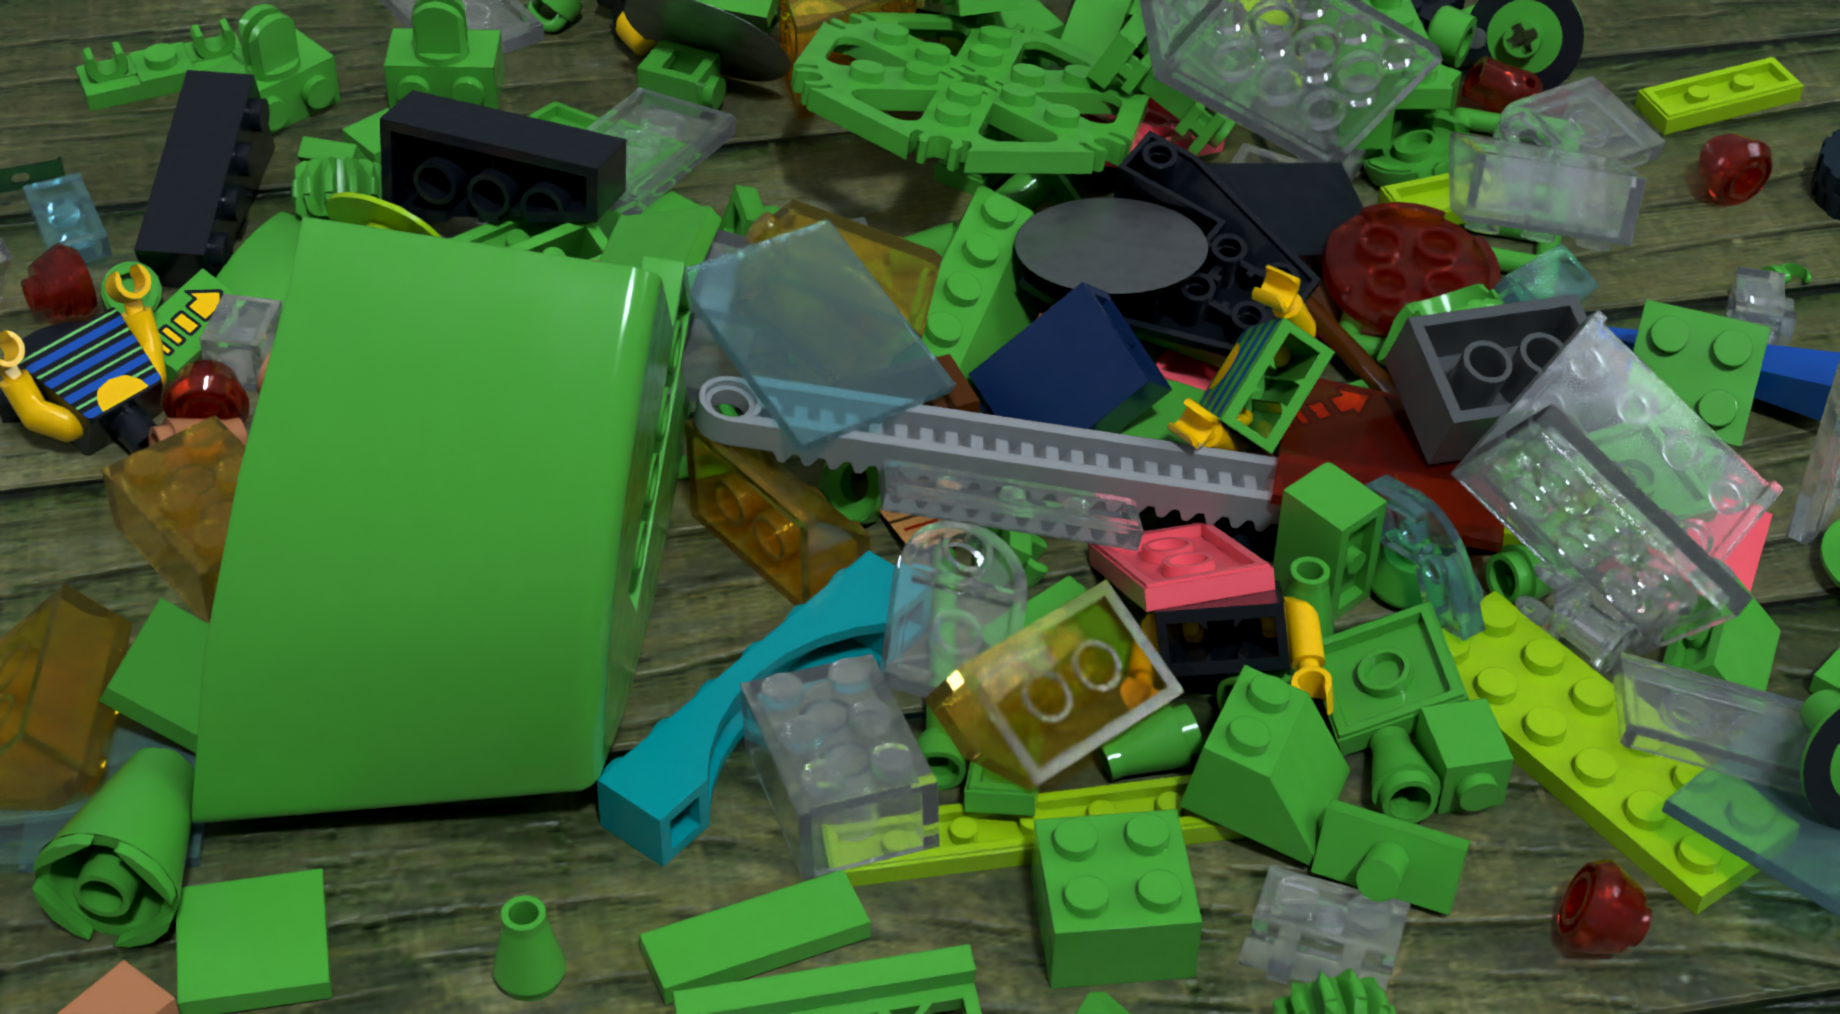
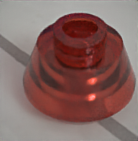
M1727 133L1715 136L1703 146L1700 152L1698 173L1708 198L1715 204L1738 205L1748 201L1764 187L1772 172V152L1770 147L1760 140L1741 134Z
M61 243L54 244L28 265V278L21 280V287L26 302L34 314L42 311L48 320L85 321L90 318L97 307L96 292L87 266L74 247Z
M199 360L186 365L168 386L163 397V410L166 418L226 420L239 417L244 424L249 415V398L237 374L226 364L214 360Z
M1605 858L1585 864L1571 880L1560 905L1557 922L1558 931L1567 948L1576 953L1620 954L1628 946L1636 947L1642 942L1651 924L1652 909L1646 905L1647 898L1644 889L1617 862Z

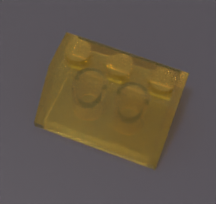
M694 418L685 422L691 516L794 606L805 604L828 584L838 570L848 568L868 550L872 552L870 537L863 526L855 520L847 519L828 503L819 489L805 484L787 468L785 463L777 462L774 453L711 441L696 428Z
M1106 579L958 667L924 700L963 757L1032 791L1172 702L1185 691Z
M65 583L0 639V811H55L78 791L83 793L89 791L101 777L106 765V756L102 754L106 733L115 722L118 711L99 702V699L127 654L126 651L133 623Z

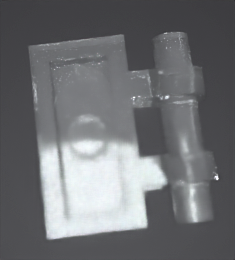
M1270 865L1252 919L1250 937L1246 936L1243 943L1239 964L1265 971L1267 980L1288 985L1290 979L1305 983L1315 981L1320 970L1327 977H1336L1342 971L1352 968L1359 979L1375 977L1380 988L1386 993L1406 927L1411 903L1393 898L1384 902H1375L1364 897L1359 889Z

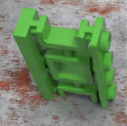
M1144 0L1087 76L1105 89L1116 75L1124 81L1121 89L1128 95H1130L1135 87L1143 91L1180 120L1174 129L1176 132L1184 136L1188 131L1195 136L1187 149L1188 152L1197 156L1207 143L1216 149L1236 124L1235 120L1247 106L1246 102L1253 95L1258 87V83L1268 71L1261 63L1270 49L1263 43H1260L1256 50L1250 54L1244 49L1247 42L1239 36L1234 43H1231L1191 12L1196 4L1193 0H1185L1184 2L1182 0ZM1159 17L1168 22L1166 26L1158 21ZM1135 49L1144 55L1141 60L1132 54ZM1229 70L1235 74L1233 78L1227 75ZM1207 105L1213 108L1211 113L1204 110Z

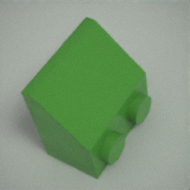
M1244 665L1202 749L1179 806L1306 865H1310L1317 849L1326 809L1332 799L1338 800L1350 773V768L1309 693L1285 683L1278 677L1267 675Z

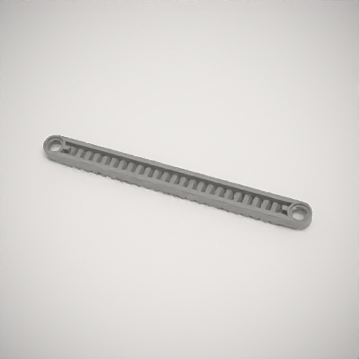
M719 376L705 382L700 388L694 413L696 428L711 441L731 446L773 451L777 462L784 463L793 454L799 455L804 466H810L818 458L825 459L828 468L831 470H836L843 462L851 463L854 473L859 474L869 466H876L880 477H887L897 469L902 470L907 481H913L920 473L927 474L930 483L938 485L945 477H952L956 488L963 489L970 481H978L981 491L989 492L995 485L1000 484L1004 486L1006 494L1011 496L1015 495L1021 488L1029 489L1032 499L1041 498L1047 491L1054 492L1059 503H1064L1072 495L1079 496L1082 506L1089 507L1097 499H1103L1107 510H1114L1124 502L1129 503L1132 513L1139 514L1147 506L1154 507L1157 517H1164L1172 510H1179L1183 521H1189L1199 513L1204 514L1206 524L1212 525L1221 517H1227L1232 528H1238L1248 520L1254 522L1255 530L1259 532L1264 531L1271 524L1279 526L1283 490L1322 465L1205 446L1195 449L1185 443L734 376ZM729 404L738 407L744 414L738 417L726 416L715 411L713 406ZM1339 467L1387 501L1381 540L1385 541L1392 534L1396 533L1394 527L1396 521L1395 510L1390 509L1392 496L1389 489L1393 479L1429 482L1419 478Z

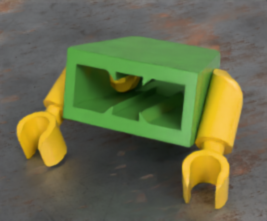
M1266 266V277L1261 288L1254 287L1252 300L1272 308L1276 319L1249 327L1240 335L1204 393L1201 405L1191 398L1185 399L1183 404L1186 405V409L1174 424L1169 422L1167 425L1169 431L1195 449L1205 446L1208 448L1244 452L1249 441H1251L1267 453H1273L1335 351L1315 339L1316 323L1302 298L1297 294L1301 283L1298 277L1273 266Z

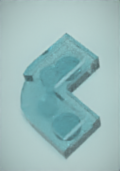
M1387 474L1365 484L1367 488L1387 501L1380 543L1414 562L1422 603L1431 601L1441 628H1444L1463 641L1484 631L1485 626L1480 603L1483 600L1482 587L1473 573L1469 556L1457 530L1442 509L1419 490L1413 489Z

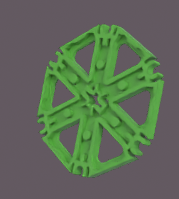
M861 12V15L850 14L848 23L832 18L830 19V24L825 21L793 65L790 86H793L792 90L794 93H802L801 104L806 105L807 110L905 160L910 152L915 151V161L920 164H924L927 158H940L947 161L946 170L954 171L958 169L960 162L965 163L963 173L1092 174L1093 171L1102 172L1105 161L1119 166L1133 149L1146 116L1149 96L1137 87L1133 89L1130 95L1123 91L1121 86L1124 81L1116 75L1105 89L1090 79L1087 75L1100 59L1099 57L1032 27L1030 33L1024 34L1025 27L1023 24L1017 23L1014 28H1004L995 25L996 18L992 17L986 18L984 24H979L981 15L955 16L949 14ZM938 37H952L964 39V44L955 57L950 54L951 51L948 47L939 43L924 42L918 38L936 39ZM832 52L849 55L857 60L853 61L851 66L835 64L827 59ZM1036 55L1040 58L1054 61L1064 70H1044L1039 66L1021 62L1023 59ZM882 111L925 112L918 120H901ZM1080 114H1111L1117 117L1114 122L1103 124L1081 117ZM990 124L1025 142L994 141L983 137Z

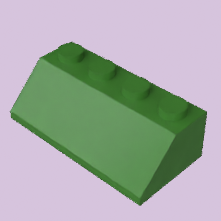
M979 184L940 259L887 370L950 354L976 396L980 393L970 378L969 373L1035 321L1039 313L1046 312L1050 304L1019 287L1020 278L1027 272L1028 268L1022 263L1016 253L1015 237L1020 227L1034 215L1032 210Z

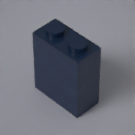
M1084 282L1080 283L969 373L970 378L980 391L977 397L980 400L979 407L984 414L1111 433L1121 431L1172 391V388L1108 293Z

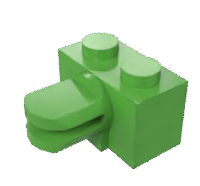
M416 0L411 16L412 28H393L384 63L389 109L396 105L410 91L415 90L499 110L505 78L501 30L468 29L462 0Z
M269 4L256 5L246 11L238 23L242 46L232 51L233 58L206 70L210 72L253 74L260 97L267 99L269 104V128L271 134L341 101L334 55L295 29L294 21Z

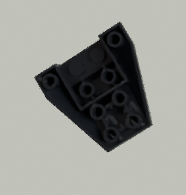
M1149 131L1118 166L1113 198L1145 201L1174 210L1194 222L1202 230L1208 243V253L1204 263L1186 279L1152 291L1108 294L1134 333L1227 357L1240 335L1247 328L1276 319L1272 308L1252 300L1254 287L1261 288L1263 285L1267 265L1280 269L1301 280L1297 294L1300 295L1304 303L1307 302L1319 287L1320 278L1198 156ZM1029 269L1019 281L1020 288L1051 306L1073 290L1045 280Z

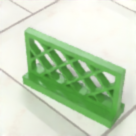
M970 944L673 991V1014H932L962 1009L963 1014H982L974 983L976 967Z

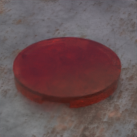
M1389 202L1361 208L1359 215L1349 219L1336 228V230L1333 229L1325 249L1322 272L1330 295L1346 314L1363 326L1388 336L1394 319L1407 303L1437 297L1473 284H1483L1489 291L1494 289L1498 294L1501 281L1499 263L1492 248L1481 235L1473 237L1463 228L1446 220V212L1421 204Z

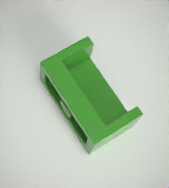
M1330 462L1322 464L1285 488L1282 496L1273 562L1274 579L1280 581L1281 589H1283L1289 577L1292 562L1300 557L1311 556L1323 560L1330 568L1329 587L1334 621L1371 596V584L1375 577L1387 501Z

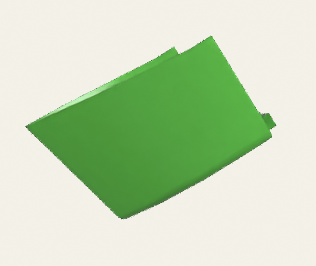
M303 216L285 301L237 478L203 654L191 813L193 824L576 792L591 787L600 778L628 704L655 598L691 408L682 370V361L693 305L685 262L643 256L642 267L637 268Z

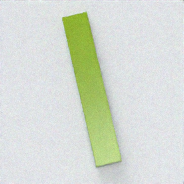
M1192 775L1039 793L1035 816L965 812L964 803L819 820V836L826 872L830 874L843 869L852 887L1030 865L1032 861L1034 819L1177 809L1185 845L1245 838V836L1179 806Z

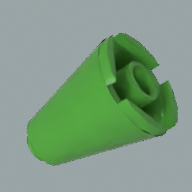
M156 747L144 748L135 752L39 852L32 871L35 870L37 878L32 887L35 900L52 920L72 934L87 940L91 939L94 931L108 935H118L113 946L130 948L153 943L169 930L178 911L192 822L191 813L195 770L182 755L171 749Z

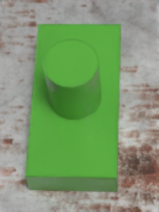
M1332 799L1326 809L1311 872L1357 886L1364 897L1375 902H1384L1395 898L1450 915L1471 841Z

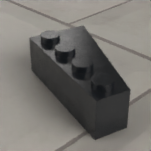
M187 70L134 249L138 262L150 267L155 272L162 287L181 288L202 268L216 278L233 255V248L275 149L269 128V104L267 99L260 97L253 74Z
M415 90L410 91L380 118L382 200L396 204L417 217H425L426 222H448L452 217H478L479 222H500L504 217H525L527 222H597L626 192L627 139Z

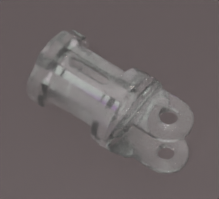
M1547 562L1537 563L1534 567L1536 576L1554 590L1555 604L1553 609L1550 610L1540 601L1530 596H1519L1515 601V606L1524 616L1554 639L1565 638L1593 659V668L1601 675L1608 672L1628 651L1638 634V627L1630 621L1620 623L1592 601L1594 595L1592 592L1555 565Z

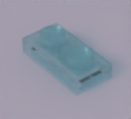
M79 172L23 186L28 209L54 270L71 265H83L91 260L112 255L107 233Z

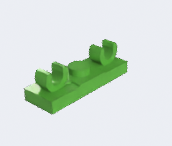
M224 18L219 20L221 28L219 36L204 39L198 24L190 28L192 42L154 44L144 50L130 52L127 56L122 45L116 41L112 42V50L114 52L112 59L96 62L90 47L83 48L82 60L84 65L76 66V72L89 111L181 92L187 70L206 71L233 58L232 51L241 47L236 33H233L229 22Z

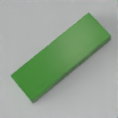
M842 869L639 934L640 950L665 1005L673 1003V991L740 981L871 938V921Z

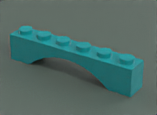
M869 550L848 568L838 570L828 584L809 601L795 606L789 612L784 622L761 641L751 643L739 660L716 679L712 678L706 681L699 688L695 697L671 717H665L656 723L649 735L625 756L615 758L605 767L600 778L597 780L600 826L664 867L710 826L712 797L721 769L736 744L762 717L783 702L819 684L852 674L888 669L928 633L930 586Z

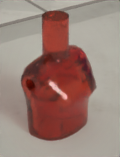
M1487 56L1480 58L1471 67L1461 92L1462 97L1482 105L1486 111L1507 115L1527 107L1559 121L1564 116L1568 106L1567 100L1543 91L1541 79L1533 72L1507 65Z

